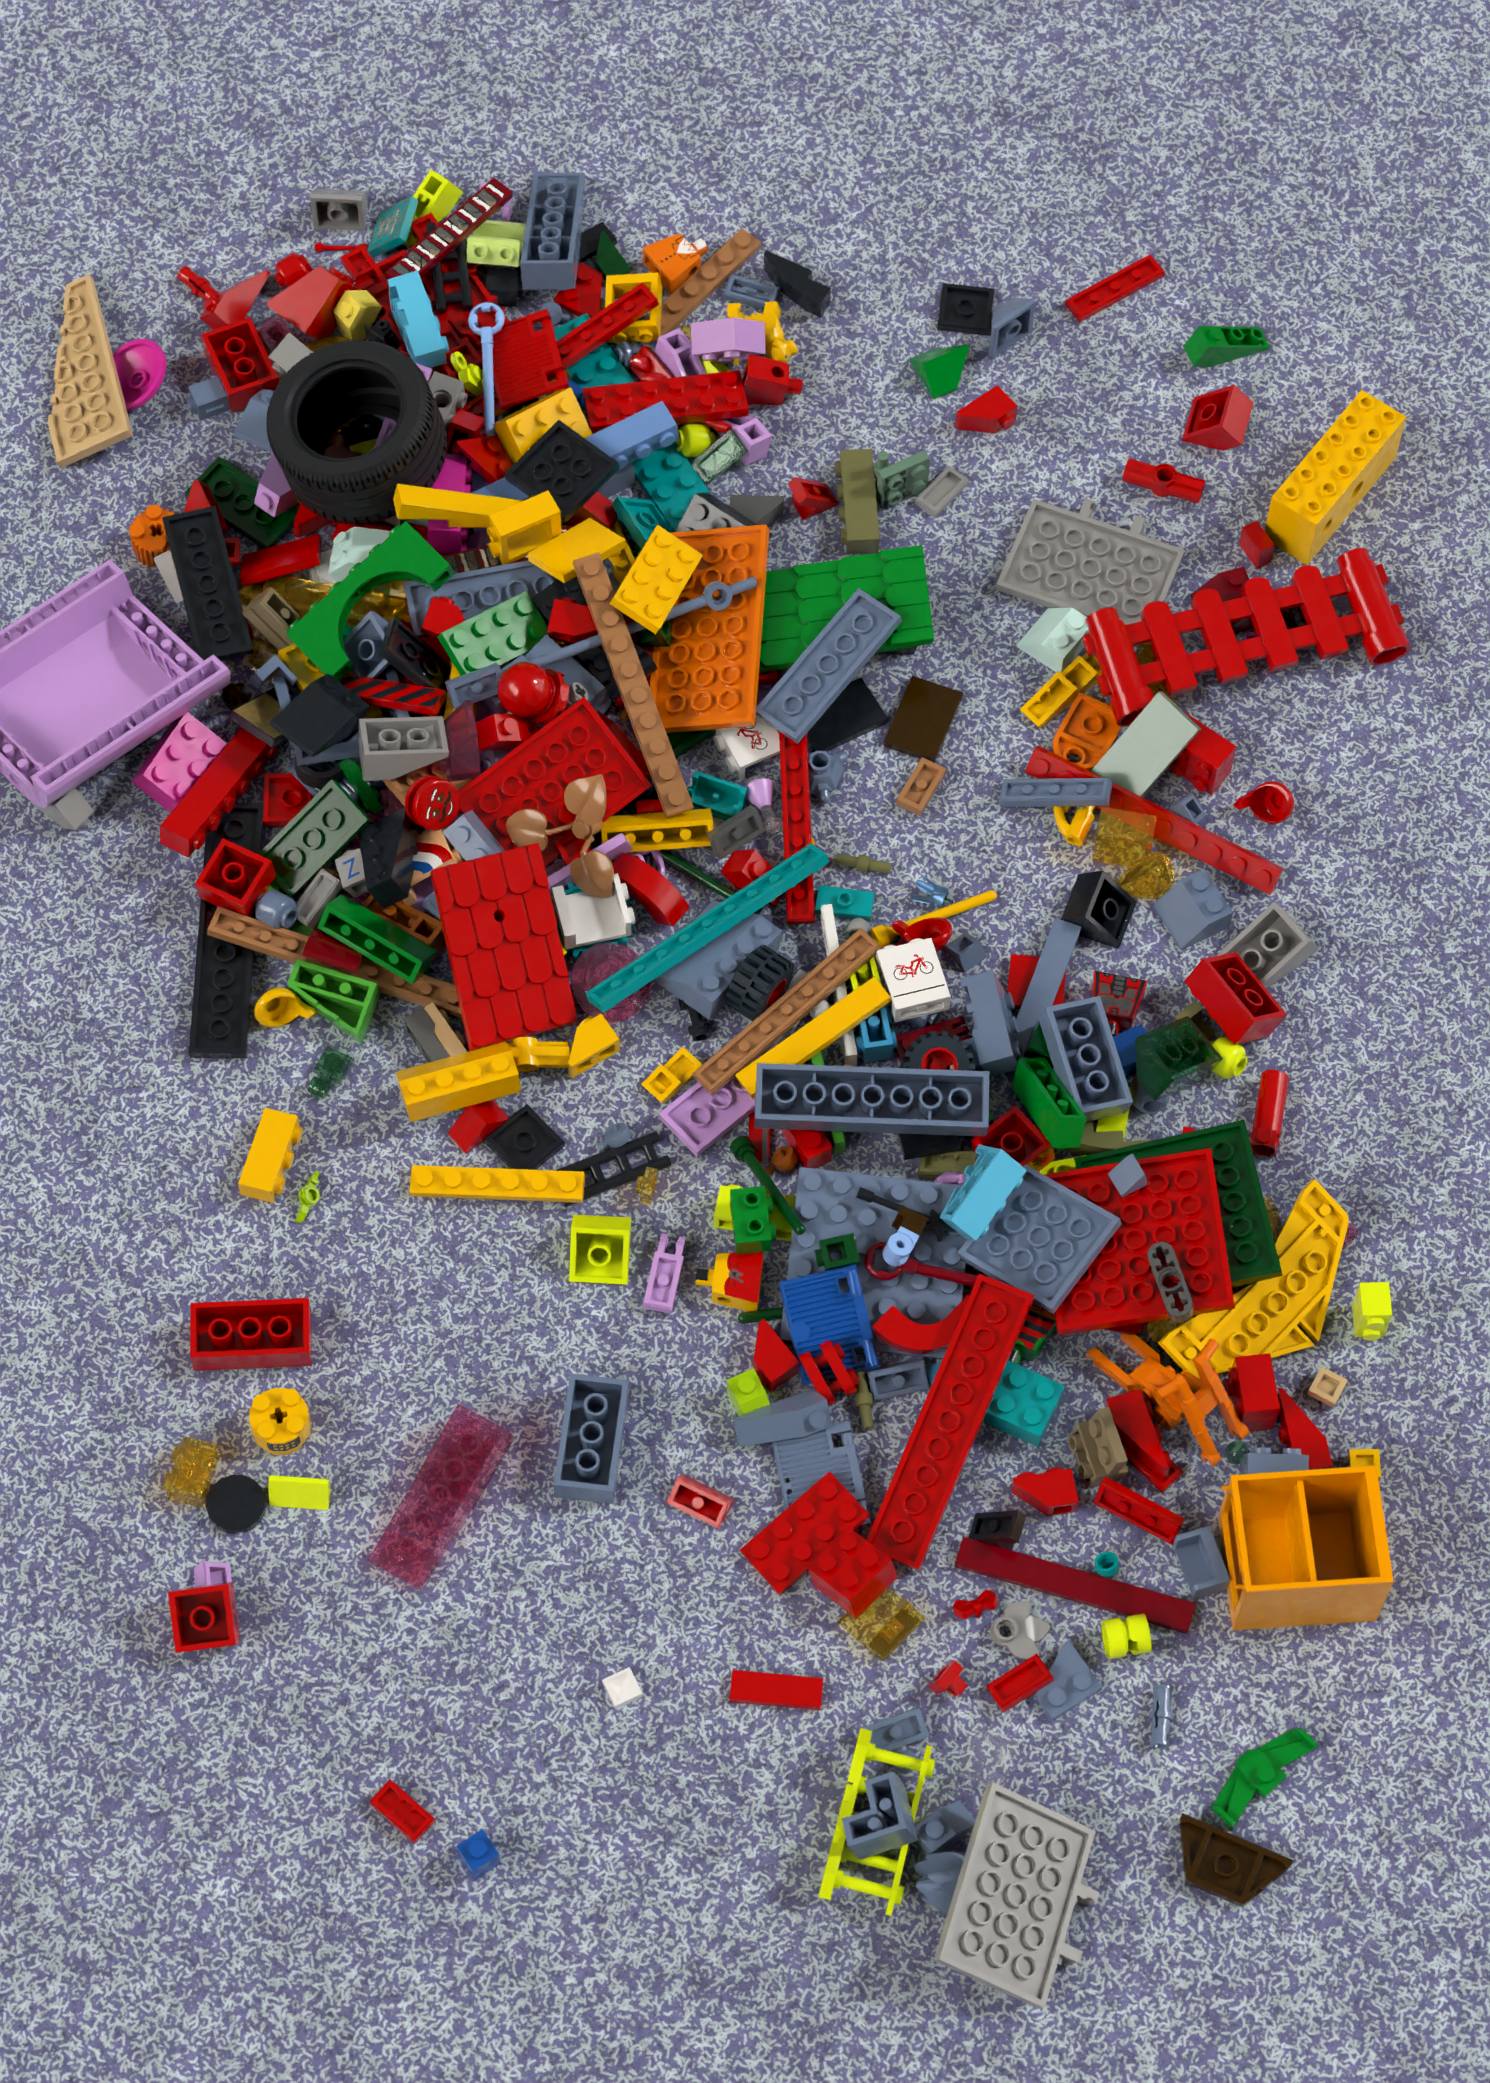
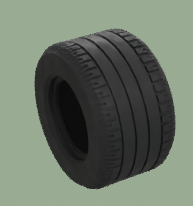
M370 340L337 342L324 346V348H319V350H315L313 353L305 356L300 362L292 366L278 383L271 396L267 411L268 441L293 493L308 509L317 515L344 524L379 522L380 520H385V518L389 519L391 516H396L393 497L397 484L430 488L436 482L446 458V426L423 372L413 360L400 350L384 343ZM364 415H380L390 418L397 423L388 438L370 452L344 459L324 456L326 445L332 434L341 425L353 418Z

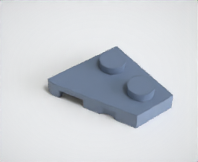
M1070 1640L1064 1643L1049 1669L1054 1681L1037 1691L1035 1699L1053 1722L1100 1692L1103 1686Z

